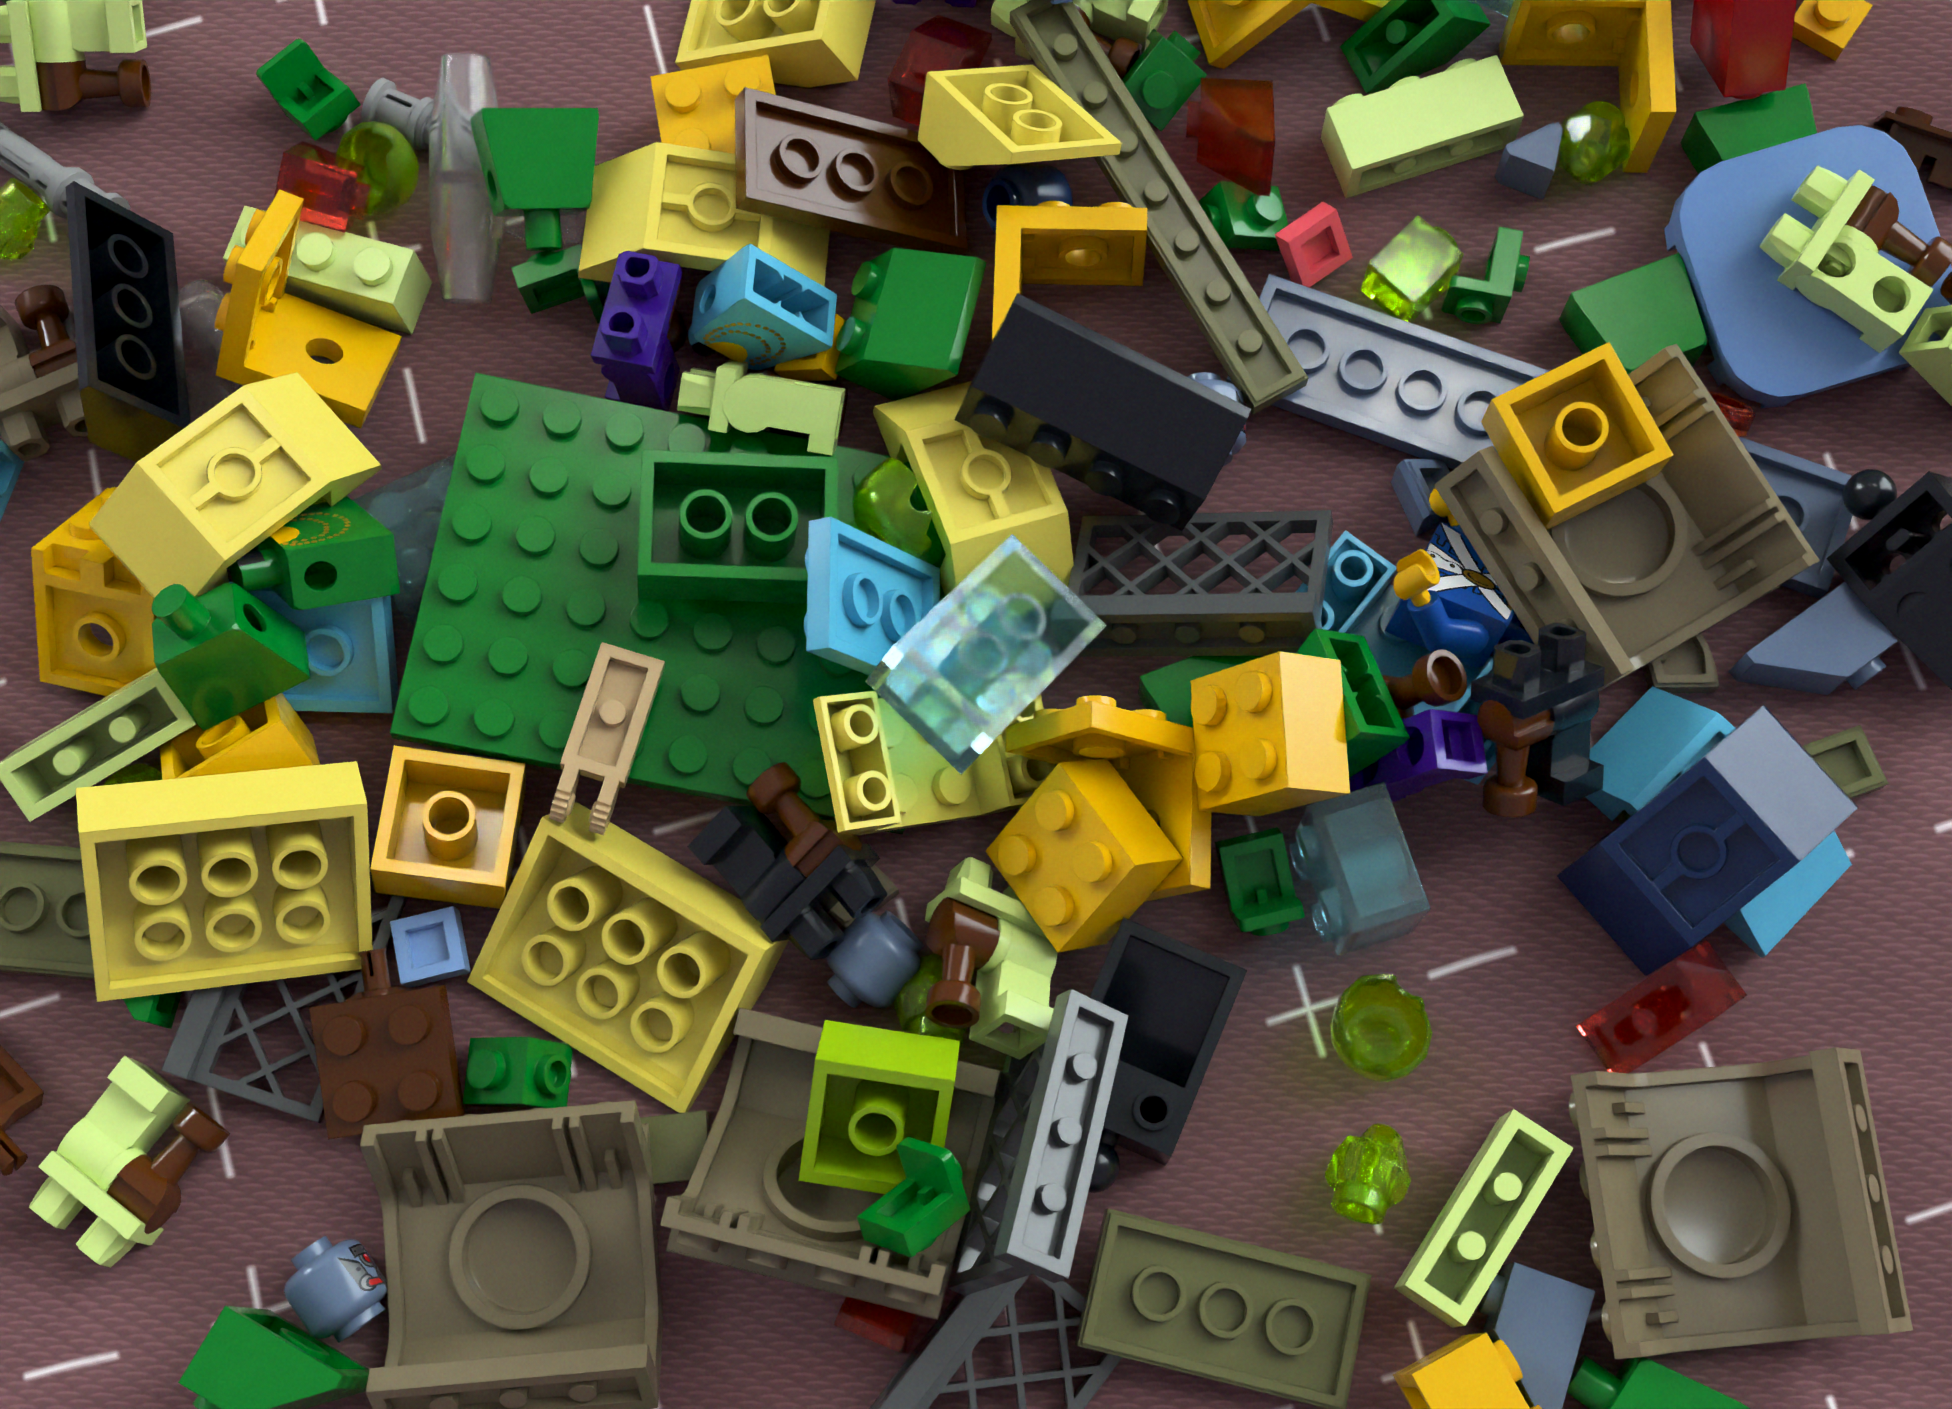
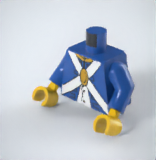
M1434 488L1429 498L1430 506L1440 517L1447 516L1448 522L1446 524L1440 522L1425 550L1419 549L1397 562L1396 569L1398 573L1394 578V591L1400 599L1385 631L1427 648L1430 653L1440 649L1447 650L1464 664L1474 668L1483 667L1498 642L1503 643L1508 640H1523L1534 644L1441 495Z

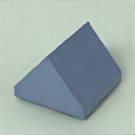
M1559 122L1548 124L1505 145L1495 174L1499 184L1539 199H1544L1555 172L1563 128Z
M1404 459L1397 464L1391 480L1392 487L1415 536L1438 527L1440 522H1448L1447 516L1440 517L1437 515L1429 503L1430 494L1435 488L1434 484L1450 473L1447 465L1439 459Z

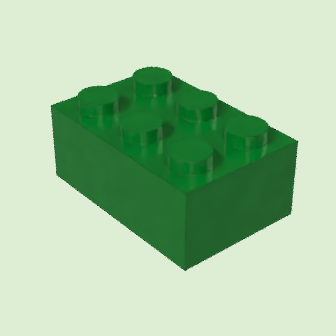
M641 449L637 562L638 598L807 604L808 573L805 566V554L808 548L809 521L826 517H833L838 520V457Z

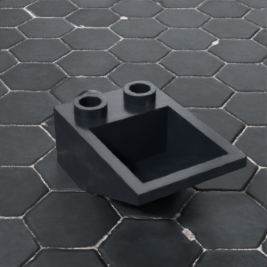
M1875 469L1857 472L1845 484L1843 490L1844 505L1853 516L1871 521L1826 559L1864 605L1952 690V523L1944 530H1941L1940 527L1944 516L1948 514L1952 518V478L1929 471L1897 498L1896 485L1886 473ZM1902 555L1906 562L1891 573L1890 564L1892 560Z
M1124 917L1090 995V998L1129 1016L1089 1193L1102 1192L1116 1181L1120 1171V1161L1115 1151L1116 1145L1166 1166L1174 1152L1247 972L1244 968ZM1152 1099L1151 1102L1157 1105L1161 1103L1165 1109V1118L1158 1123L1147 1122L1141 1116L1140 1105Z

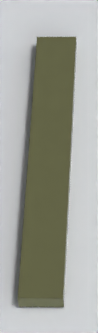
M1031 0L1010 11V24L1038 69L1122 143L1119 155L1097 156L1093 158L1121 202L1127 203L1134 208H1147V245L1233 384L1241 390L1246 405L1251 408V413L1255 414L1305 387L1309 379L1074 3L1067 2L1052 5L1051 0Z

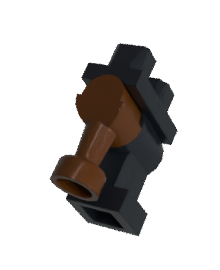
M1554 622L1539 628L1538 646L1523 640H1508L1495 645L1493 648L1492 673L1471 681L1470 700L1478 703L1483 702L1479 707L1477 722L1482 729V735L1485 739L1495 743L1497 774L1487 778L1483 786L1482 806L1489 813L1502 817H1523L1532 814L1536 810L1537 796L1561 806H1566L1603 789L1604 765L1590 760L1589 755L1591 719L1598 712L1600 701L1597 688L1604 686L1605 667L1585 660V631Z
M781 762L764 771L748 788L746 796L754 806H725L687 847L703 865H713L739 894L748 912L762 924L760 928L772 942L790 940L810 960L824 959L844 941L845 934L827 914L838 901L854 919L863 918L887 897L886 890L871 869L880 857L869 844H861L857 835L838 833L836 821H824L797 795L801 788L800 777L787 762ZM775 812L778 814L793 836L789 843L765 814Z

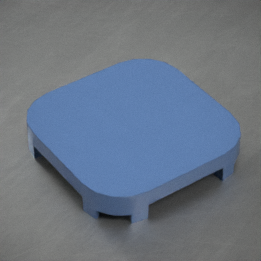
M1863 125L1836 127L1721 161L1700 172L1675 201L1669 224L1664 228L1667 252L1677 249V252L1680 253L1683 259L1702 324L1715 359L1707 367L1718 386L1724 383L1742 398L1761 403V408L1782 407L1793 400L1896 369L1901 371L1911 365L1899 354V351L1926 308L1951 305L1940 292L1943 281L1952 271L1950 264L1938 281L1931 287L1934 289L1905 334L1881 353H1878L1859 339L1863 333L1830 309L1818 306L1800 293L1797 287L1791 290L1777 281L1785 267L1773 260L1759 247L1770 229L1784 213L1812 229L1818 217L1791 199L1806 176L1817 165L1839 175L1845 180L1850 179L1858 170H1861L1875 179L1872 184L1873 186L1887 193L1891 192L1897 199L1899 207L1897 221L1925 243H1928L1934 237H1941L1914 163L1905 148L1883 131ZM1881 250L1878 253L1906 272L1908 271L1910 265ZM1933 332L1928 342L1942 339L1937 333Z

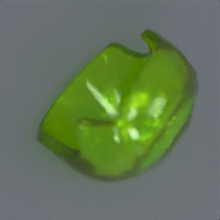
M376 121L361 122L343 134L336 152L337 177L333 183L336 188L346 193L352 203L348 204L346 210L351 214L383 215L408 203L419 181V164L412 146L396 127L388 123Z
M888 457L872 469L856 486L852 500L854 521L860 531L920 559L932 549V541L926 535L932 518V512L930 510L917 511L912 507L910 496L917 485V478L900 460Z
M1381 973L1360 976L1339 996L1330 1019L1331 1044L1338 1057L1348 1068L1360 1076L1375 1082L1385 1081L1389 1083L1405 1078L1427 1058L1433 1035L1427 1012L1424 1010V1000L1403 989L1398 984L1397 977L1393 974Z

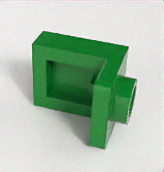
M1153 29L1146 37L1151 42L1150 45L1126 73L1122 81L1145 118L1162 131L1208 74L1194 63L1201 52L1178 32L1173 30L1166 39Z
M302 39L293 41L256 72L257 77L284 114L315 141L324 134L331 133L340 128L345 123L348 115L361 105L350 88L322 65L310 46Z
M1220 181L1198 201L1228 250L1230 248L1280 251L1274 234L1289 224L1278 186Z
M1499 226L1488 255L1484 280L1458 275L1452 276L1443 299L1441 311L1453 314L1459 320L1470 324H1485L1488 322L1501 324L1511 300L1512 292H1522L1528 272L1530 256L1520 255L1524 231Z
M581 244L558 252H539L531 256L525 263L511 267L517 287L531 314L586 296L597 324L600 323L604 309L602 300L607 298L610 286L605 281L578 278L582 250Z
M1278 827L1214 842L1229 913L1241 932L1251 931V934L1255 936L1273 935L1288 929L1290 921L1305 917L1303 904L1295 895L1284 837Z
M533 1037L470 1038L463 1104L479 1107H567L569 1083L571 1080L572 1047L569 1044Z
M907 1137L896 1146L906 1179L859 1214L857 1220L865 1241L912 1258L918 1252L929 1248L940 1234L971 1209L962 1183V1169L953 1153L949 1149Z

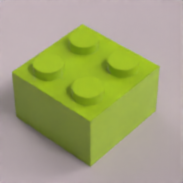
M825 1020L815 1058L798 1181L886 1194L906 1179L897 1151V1144L907 1137H912L944 1148L956 1078L960 1041Z

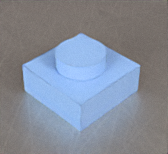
M454 906L390 921L401 985L411 988L471 973L460 911Z

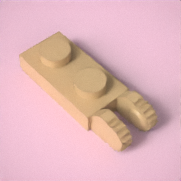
M604 642L601 643L560 762L563 772L554 795L549 819L561 823L566 821L575 803V793L580 775L603 782L598 799L594 802L590 812L589 831L604 835L616 804L619 788H625L665 669V661Z

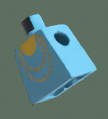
M750 243L699 282L695 292L692 325L688 331V339L694 351L701 356L708 357L719 352L734 361L748 363V368L751 370H762L776 366V364L823 352L832 348L837 294Z

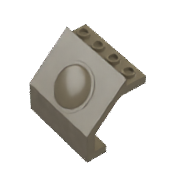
M1677 344L1663 348L1628 374L1673 453L1672 458L1656 477L1548 530L1540 521L1493 446L1477 451L1434 484L1535 645L1538 646L1539 628L1554 622L1586 632L1585 660L1605 667L1604 686L1597 688L1598 692L1774 591L1783 583L1820 561Z
M739 1008L733 1034L739 1035L720 1108L685 1192L682 1195L670 1196L666 1199L660 1226L671 1228L666 1251L938 1320L966 1214L940 1234L929 1248L918 1252L911 1258L865 1241L857 1216L885 1194L798 1181L814 1064L823 1028ZM958 1061L944 1148L949 1149L961 1166L963 1173L962 1183L968 1202H970L1003 1072Z
M1835 1047L1809 1051L1810 1055L1751 1064L1649 1073L1592 1071L1571 1075L1573 1092L1569 1098V1113L1574 1127L1580 1133L1584 1158L1580 1166V1183L1585 1197L1591 1203L1595 1229L1590 1242L1591 1254L1595 1266L1602 1274L1606 1299L1602 1307V1325L1607 1339L1613 1344L1615 1359L1806 1339L1892 1334L1913 1330L1860 1050Z
M635 1100L600 1102L597 1104L556 1108H534L523 1111L480 1115L467 1114L458 1117L415 1121L401 1120L393 1123L364 1125L360 1148L379 1194L383 1213L389 1315V1340L384 1367L369 1369L366 1395L372 1409L658 1408L664 1317L649 1123H641Z

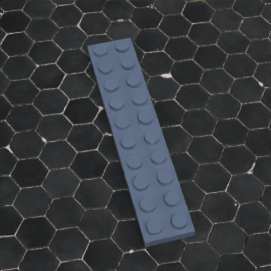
M1271 274L1268 275L1259 300L1309 378L1305 387L1273 403L1272 406L1422 459H1439L1448 468L1453 470L1477 451L1490 446L1494 447L1481 423L1491 400L1549 372V370ZM1228 376L1226 382L1233 384L1232 380ZM1739 437L1820 560L1781 586L1821 599L1828 592L1835 572L1834 567L1826 558L1844 544L1853 516L1847 510L1843 501L1845 484L1852 475Z

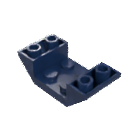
M1763 705L1610 834L1607 833L1562 870L1557 877L1645 976H1648L1692 948L1797 865L1858 809V806L1768 708Z

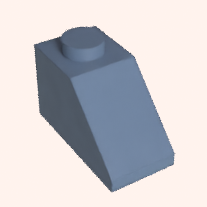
M1844 582L1746 652L1728 672L1738 682L1829 695L1845 682H1848L1854 690H1857L1887 667L1879 657L1893 646L1897 639L1864 605L1849 585Z
M1513 1262L1502 1265L1500 1274L1496 1275L1479 1303L1478 1311L1487 1315L1483 1332H1487L1492 1343L1501 1339L1515 1357L1523 1374V1378L1515 1383L1529 1408L1539 1405L1542 1409H1562L1595 1291Z

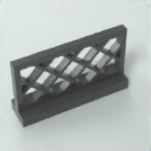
M1331 510L1195 513L1182 531L1168 524L1153 521L1147 515L1083 516L1066 596H1058L1054 613L1067 657L1266 656L1278 651L1296 654L1315 628L1322 629L1321 615L1333 530ZM1292 533H1315L1314 541L1294 555L1279 544V542ZM1245 534L1252 540L1230 556L1216 545L1229 535ZM1168 536H1184L1189 540L1188 543L1167 557L1154 547V545ZM1123 537L1128 542L1106 558H1103L1094 550L1097 538ZM1267 552L1281 564L1257 580L1243 567ZM1204 553L1217 565L1193 581L1180 569ZM1142 554L1154 566L1130 582L1118 570ZM1294 575L1308 586L1307 592H1271ZM1230 576L1245 588L1239 593H1207ZM1168 577L1181 588L1175 594L1145 595L1146 592ZM1106 578L1119 589L1112 595H1085L1087 591Z
M392 895L387 909L371 916L372 927L381 923L375 940L372 943L373 950L387 948L388 950L392 940L390 921L400 919L408 897ZM357 972L340 981L337 980L334 973H327L325 975L330 986L296 1002L285 979L275 980L287 1006L254 1022H251L242 1002L246 988L251 983L193 990L161 1071L321 1123L324 1107L320 1081L311 1104L307 1105L286 1098L275 1073L310 1056L319 1075L315 1045L300 1014V1010L334 994L338 1002H344L346 997L342 990L355 984L357 986L353 996L359 992H364L362 972ZM237 1013L243 1027L229 1033ZM291 1015L306 1048L270 1064L256 1031ZM248 1036L262 1069L237 1081L213 1074L222 1048ZM266 1077L273 1093L249 1085Z
M1069 989L1057 995L1046 1042L1020 1060L1006 1055L997 1097L969 1205L971 1210L966 1214L947 1289L966 1296L1032 1274L1053 1283L1069 1279L1129 1015L1073 989Z
M1025 1276L966 1296L957 1293L869 1409H929L939 1394L967 1390L968 1408L978 1409L976 1389L1011 1384L1015 1385L1017 1409H1027L1024 1383L1062 1378L1065 1406L1062 1409H1084L1122 1357L1103 1353L1097 1363L1070 1367L1066 1327L1079 1325L1081 1315L1065 1317L1063 1299L1082 1314L1085 1297L1064 1280L1053 1283L1036 1276L1052 1289L1055 1319L1017 1323L1014 1295L1029 1277ZM1006 1307L1008 1325L991 1327ZM1056 1328L1061 1368L1023 1373L1018 1333ZM1009 1334L1013 1374L974 1379L972 1350L981 1338ZM964 1362L965 1380L949 1382ZM1087 1375L1073 1393L1072 1376Z

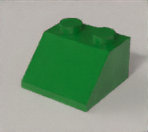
M892 248L871 261L864 262L858 269L852 282L851 293L855 296L850 317L844 322L837 336L836 349L840 351L834 373L893 401L909 397L956 376L987 262L972 256Z
M224 1306L178 1383L198 1395L193 1402L197 1409H308L365 1392L369 1369L320 1339L314 1338L310 1333L271 1310Z

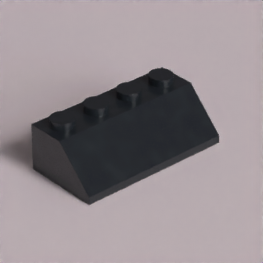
M73 181L65 188L79 392L89 443L138 462L190 424L173 233Z
M1017 293L977 368L954 420L972 428L981 437L996 440L1029 456L1034 462L1043 467L1056 469L1088 485L1090 489L1098 494L1111 496L1144 512L1153 521L1168 524L1182 531L1205 501L1248 419L1251 408Z

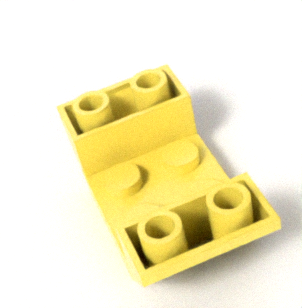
M655 142L594 166L590 208L587 209L578 278L611 282L618 255L625 251L653 255L659 261L679 264L680 267L713 271L744 246L751 243L825 287L830 230L736 209L735 154Z
M296 372L243 385L143 457L133 466L90 521L89 526L154 599L161 590L173 584L183 585L190 593L198 597L224 583H229L227 574L229 566L318 499L323 497L332 507L380 471L381 464Z
M972 381L876 405L873 409L874 417L893 465L909 461L946 553L940 567V583L959 631L1057 603L1058 596H1066L1071 570L1074 566L1068 510L1051 469L1037 464L1029 456L996 440L981 437L972 428L954 420Z
M1037 673L983 679L957 690L878 698L877 691L821 696L813 699L838 833L864 835L970 819L1018 809L1026 803L1055 768V764L1005 752L1006 726L1033 719L1035 711L1044 709Z

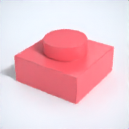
M1321 202L1274 234L1291 281L1309 288L1353 258L1337 209L1325 202Z

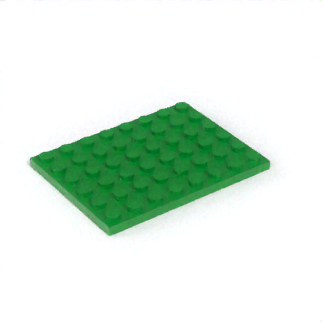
M475 373L390 729L392 738L562 770L560 762L600 645L604 642L665 661V669L627 783L754 806L746 796L750 785L770 767L781 762H787L801 779V788L797 795L823 820L836 821L813 699L821 696L877 691L878 698L912 695L915 693L807 652V638L804 631V617L807 612L806 603L638 598L637 562L641 449L838 457V520L940 568L946 553L909 461L893 465L890 456L842 446H836V451L832 456L808 452V439L763 430L745 433L735 429L733 426L727 433L708 430V419ZM940 583V627H941V621H942V616H943L944 604H945V599H946V596H945L944 591H943V589H942L941 583ZM905 828L885 832L902 835Z

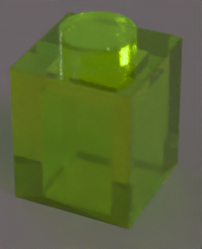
M1418 215L1368 263L1361 291L1390 316L1412 323L1447 289L1451 277L1457 275L1464 253L1458 249L1456 241L1446 230L1438 226L1432 227Z

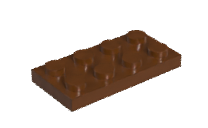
M744 87L735 98L736 209L912 250L962 255L967 250L964 170L951 169L941 165L918 141L919 132Z

